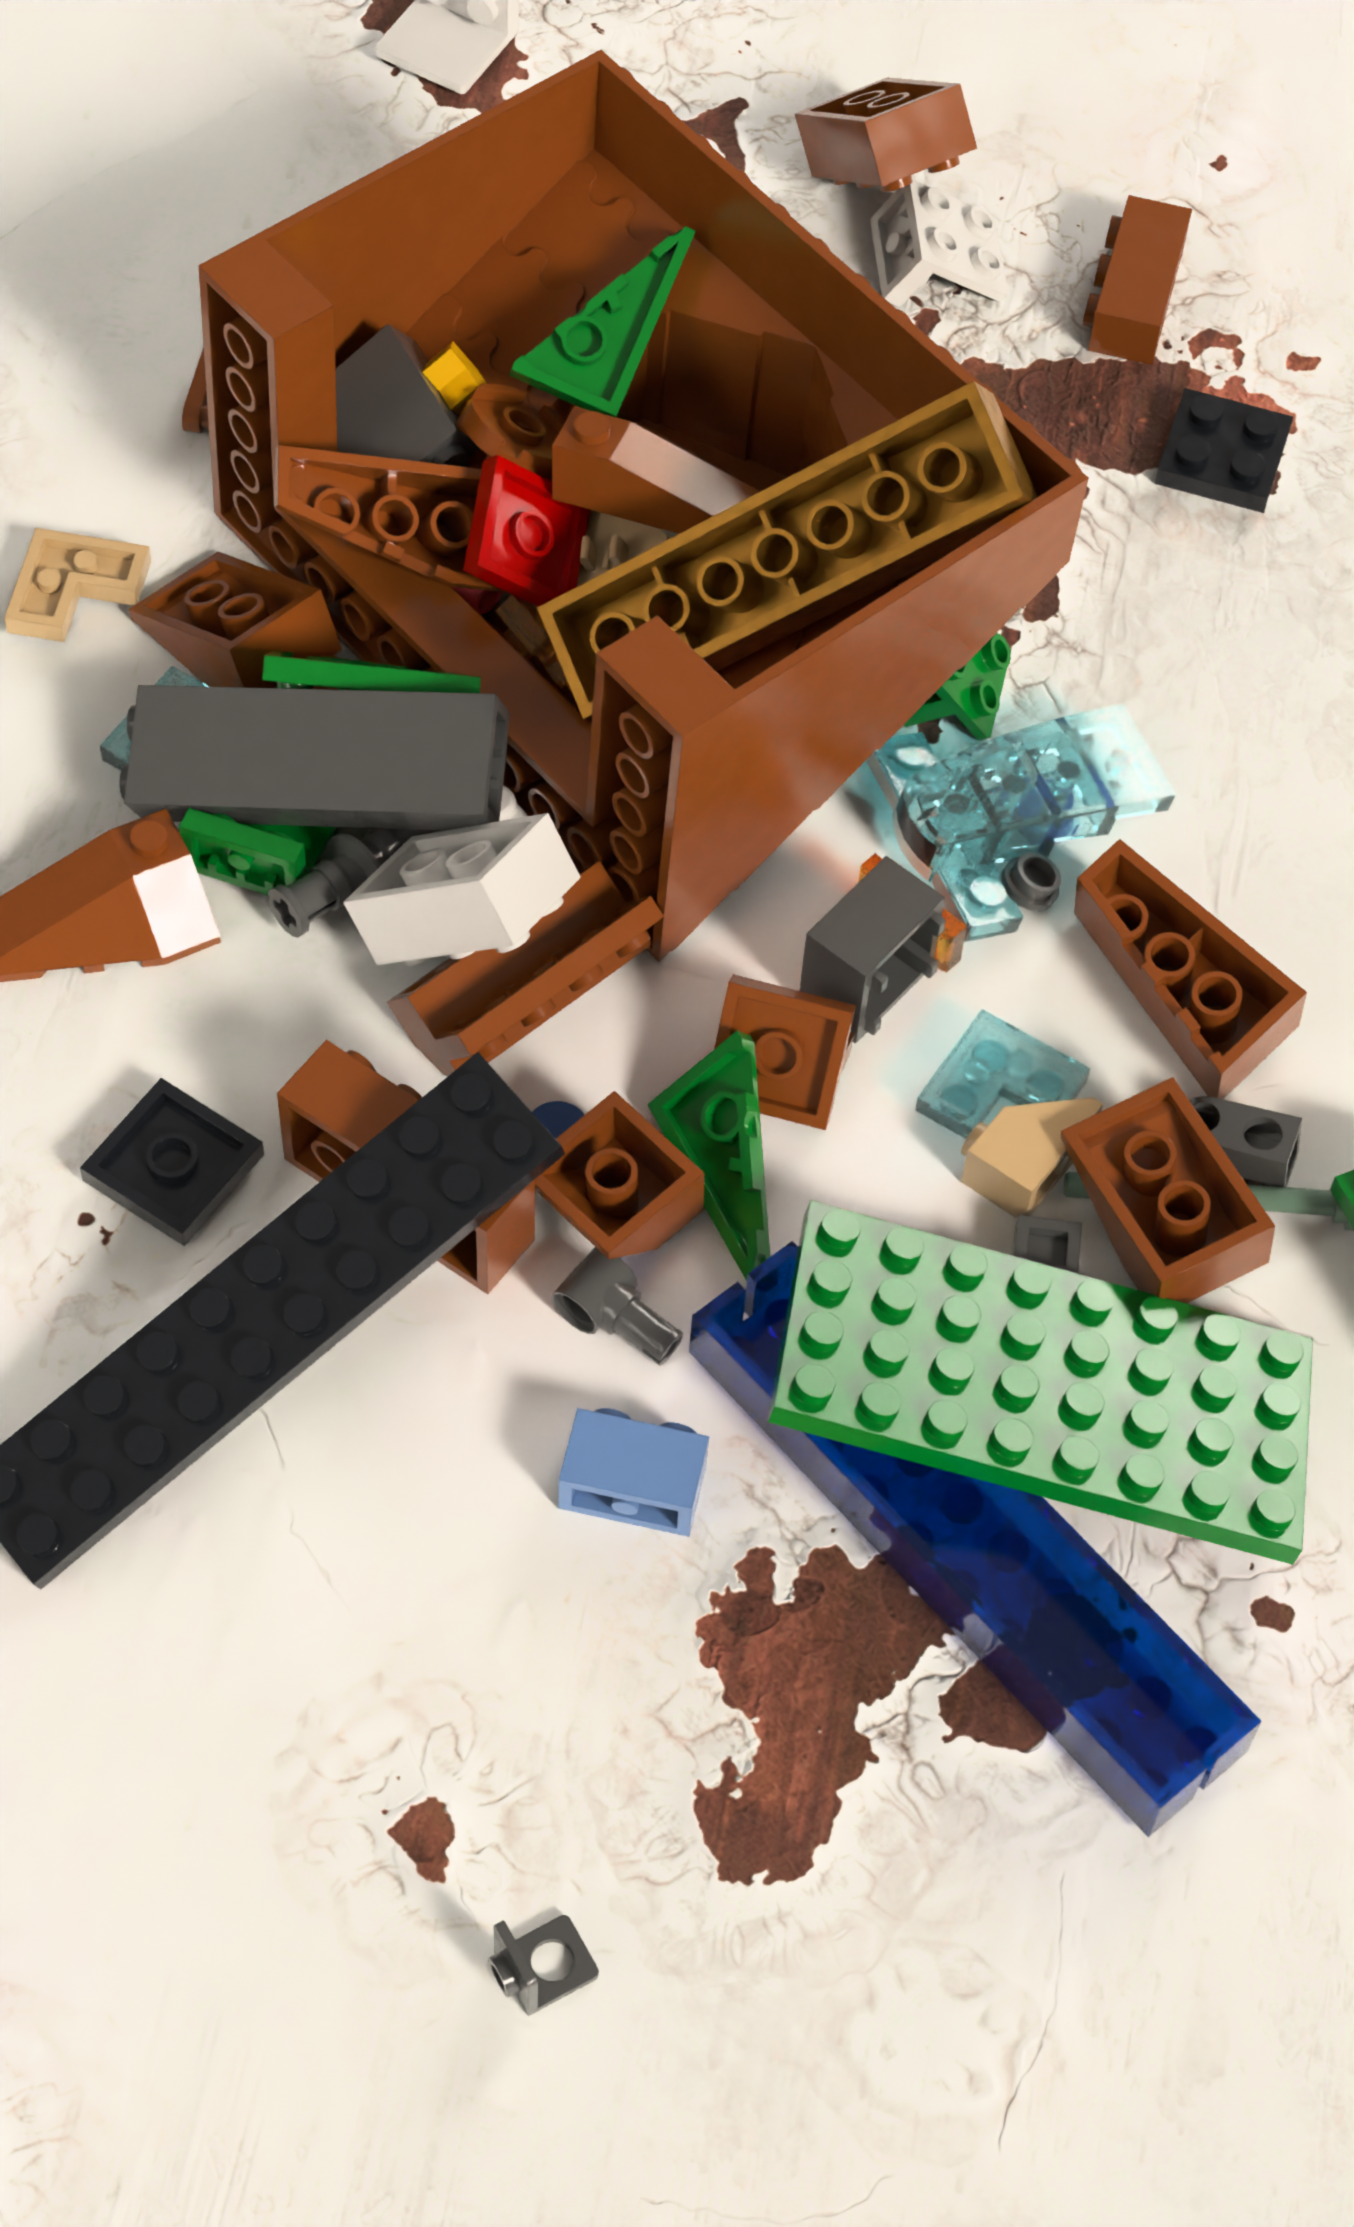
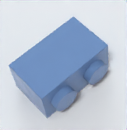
M577 1408L559 1476L558 1509L690 1537L707 1466L709 1436L697 1434L692 1428L680 1423L667 1422L659 1426L632 1420L627 1414L615 1409L600 1408L595 1411Z

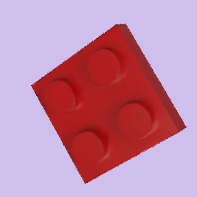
M500 455L488 458L482 464L463 571L539 607L577 587L581 565L582 537L586 536L590 509L553 500L551 481Z

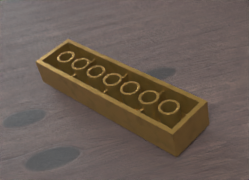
M972 381L537 607L582 718L592 721L597 652L658 615L717 672L943 558L1037 498L1038 495L994 394L975 381Z

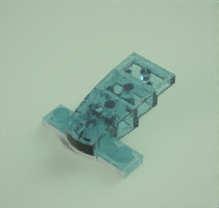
M1123 704L1069 715L1019 729L972 746L939 762L922 732L891 737L880 750L876 749L866 760L893 810V828L901 851L912 867L928 882H932L935 890L945 897L944 907L963 942L1016 932L1024 918L1018 905L1007 895L1001 883V874L994 863L1007 862L1028 852H1035L1048 857L1056 842L1108 835L1116 819L1168 811L1176 796Z

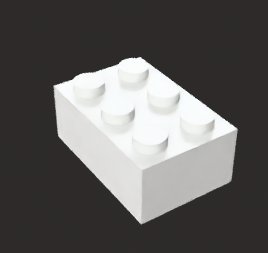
M544 813L412 836L343 903L377 965L404 961L407 966H413L432 957L449 955L451 959L455 960L464 958L475 951L495 949L498 953H505L518 948L530 938L529 930L542 917L554 912L563 904L562 896L581 877L549 814Z

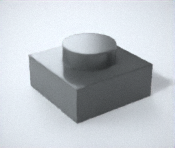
M1018 1215L1015 1225L1012 1256L1078 1273L1082 1223Z

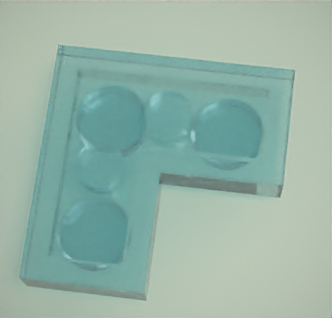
M981 1009L918 1096L915 1111L967 1139L974 1127L986 1119L1001 1096L1017 1105L1072 1100L1078 1096L1087 1083L1091 1068Z

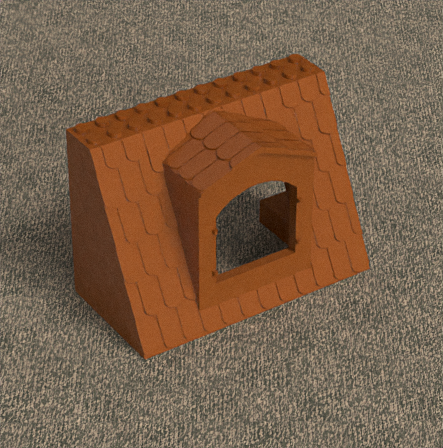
M602 50L589 55L198 265L214 513L271 571L321 589L338 639L360 661L409 667L411 670L451 672L481 677L480 693L496 694L510 712L503 785L512 791L517 804L525 811L527 816L549 814L576 868L600 861L626 902L652 896L664 917L647 929L652 945L646 948V950L658 962L670 951L675 950L733 890L736 891L814 810L819 809L876 749L880 750L958 669L965 666L1020 608L1023 609L1070 561L1089 477L1081 471L1080 467L1072 459L1062 455L1038 433L1030 422L1021 419L996 397L988 385L979 382L954 360L947 349L931 340L912 323L906 313L890 304L871 287L865 277L850 269L830 251L824 241L815 238L790 216L784 206L775 203L751 182L744 171L735 168L711 146L704 136L694 132L672 112L665 102L654 97L635 80L630 71L620 67ZM685 226L696 232L616 418L650 428L762 491L972 381H975L994 394L1036 490L1037 498L943 558L717 672L658 615L597 652L592 721L582 718L560 663L499 603L487 613L478 614L452 587L274 508L275 448L278 445L337 452L336 368L387 324L414 339L429 361L454 341L478 369L487 384H502L527 393L522 402L523 404L539 412L545 403L567 420L574 406H578L509 376L514 361L521 355L525 356L550 336L558 325L568 317H573L601 290L622 273L625 275L646 258L651 250L665 238L674 235L680 229L683 230ZM481 449L469 458L466 467L482 469L487 453Z

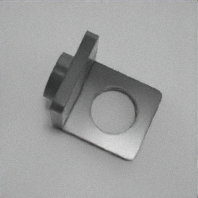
M561 1915L516 1940L504 1920L493 1925L494 1955L488 1958L489 1966L504 1995L508 1998L516 1994L528 2016L588 1985L599 1976V1969L570 1917L567 1915ZM545 1943H560L570 1950L574 1964L570 1973L563 1979L547 1981L540 1978L534 1972L531 1965L532 1955L539 1946Z

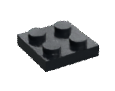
M1185 388L1154 484L1264 513L1291 429L1293 416Z
M160 1078L80 1167L82 1181L185 1246L264 1156V1147L261 1140L163 1078Z

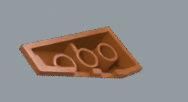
M278 445L275 448L274 508L447 586L506 592L463 571L482 469Z

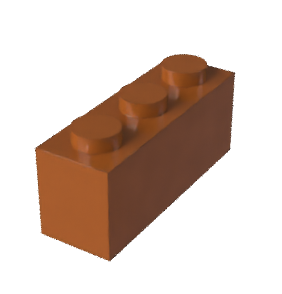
M1128 195L1123 216L1112 215L1105 242V248L1113 249L1112 255L1101 253L1094 287L1102 288L1100 295L1089 294L1082 326L1092 328L1088 351L1153 365L1186 242L1192 214L1191 208Z

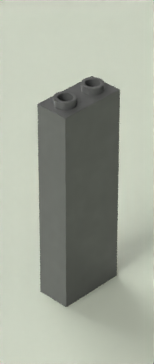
M138 685L136 705H132L127 714V733L131 741L129 764H124L120 773V793L124 804L140 818L167 809L173 822H181L188 808L208 814H224L240 824L446 831L500 821L510 712L496 694Z

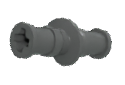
M375 828L367 833L362 841L349 834H337L327 842L326 860L309 869L308 874L287 887L278 884L268 891L271 911L282 928L291 936L298 938L309 931V923L330 910L336 911L344 906L343 902L412 836L440 832L442 830Z

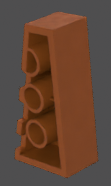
M1121 839L1117 840L1077 878L1074 914L1208 1097L1224 1099L1299 1027L1307 992Z

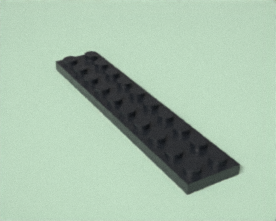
M480 1053L474 1054L0 1445V1543L32 1584L40 1590L564 1156L565 1152L562 1145Z

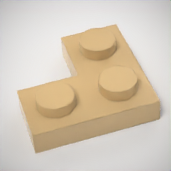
M35 528L4 617L7 633L65 642L80 597L136 605L151 564L150 546Z

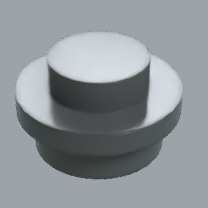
M1028 852L1011 859L1001 872V883L1009 898L1018 906L1031 911H1044L1050 908L1059 896L1061 875L1057 866L1049 858L1039 853Z

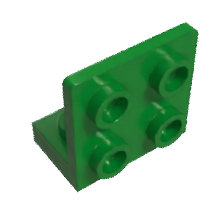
M188 808L179 825L180 835L192 856L197 873L268 895V891L278 884L287 887L308 874L309 869L320 863L326 851L327 842L337 828L240 824L227 815L220 813L208 814L192 808Z

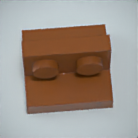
M733 974L728 982L714 1049L737 1030L750 1035L755 1043L760 1114L826 1130L830 1122L840 1075L849 1058L855 1033L850 1031L856 1005Z

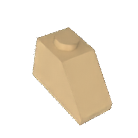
M1091 1097L1004 1106L989 1125L984 1122L978 1123L965 1140L961 1149V1154L966 1156L961 1182L1015 1218L1018 1215L1031 1216L1073 1164L1061 1139V1131L1101 1112L1103 1103Z

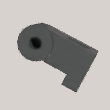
M1201 1096L1189 1100L1242 1178L1259 1182V1185L1287 1187L1299 1152L1302 1126L1301 1117L1215 1097Z

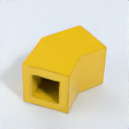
M454 341L426 363L422 372L439 391L450 410L458 415L462 412L466 402L471 399L475 389L482 384H487L478 369Z

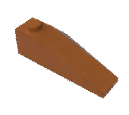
M575 406L552 444L553 500L677 534L760 492L759 489L650 428Z
M167 809L108 830L0 896V982L41 978L47 970L83 967L84 973L105 971L104 964L141 961L142 967L165 965L221 943L220 934L192 856Z

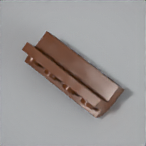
M600 861L578 867L576 869L581 878L562 896L563 904L554 912L542 917L529 930L530 938L524 944L505 953H498L495 949L475 951L461 959L454 960L449 957L386 1003L414 1045L445 1076L448 1077L477 1052L489 1063L652 945L647 929L664 917L652 896L626 902Z

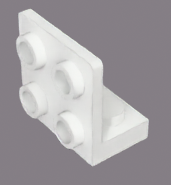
M415 0L376 43L375 54L378 58L459 94H465L519 32V0Z
M913 180L910 185L898 189L870 218L881 294L889 303L901 307L916 290L922 288L927 283L933 273L999 302L1008 295L996 221L994 216L984 208L969 205L947 195L939 188L929 187Z

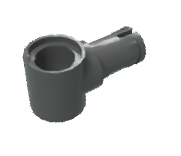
M596 1247L590 1251L551 1295L555 1309L570 1325L586 1334H595L601 1328L609 1335L617 1332L659 1366L663 1365L671 1357L684 1335L681 1330L674 1327L640 1301L641 1293L635 1289L638 1286L637 1278L630 1267L620 1257L608 1259Z

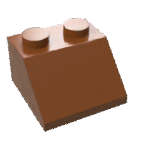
M615 1091L556 1138L562 1145L565 1155L535 1179V1191L608 1259L657 1250L704 1210V1172Z

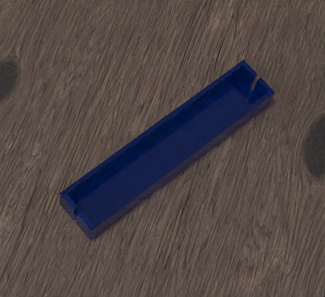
M791 1241L748 1273L746 1290L737 1281L692 1315L689 1353L1147 1837H1150L1194 1798L1199 1786L1204 1790L1248 1752L1262 1721L1043 1497L768 1423L798 1246ZM745 1312L749 1317L743 1321Z

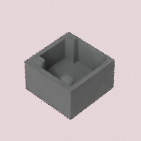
M885 856L806 933L799 991L856 1005L850 1031L855 1033L853 1043L856 1044L867 1032L875 1035L881 1028V1018L923 976L930 979L937 972L938 962L935 959L938 936L945 928L946 921L942 917L945 897L891 858Z

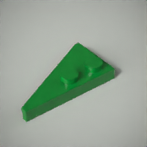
M685 226L683 230L680 229L674 235L665 238L651 250L646 258L625 275L622 273L586 303L582 310L558 325L553 330V333L525 356L521 355L516 359L509 376L580 408L616 417L696 231Z
M273 650L264 655L262 680L277 682V688L314 689L315 685L338 688V690L480 693L481 685L480 676L411 670L409 667L335 657L306 656V659L293 658V652Z
M737 1030L647 1105L664 1136L704 1172V1207L745 1280L748 1283L761 1286L772 1277L755 1043L750 1035Z

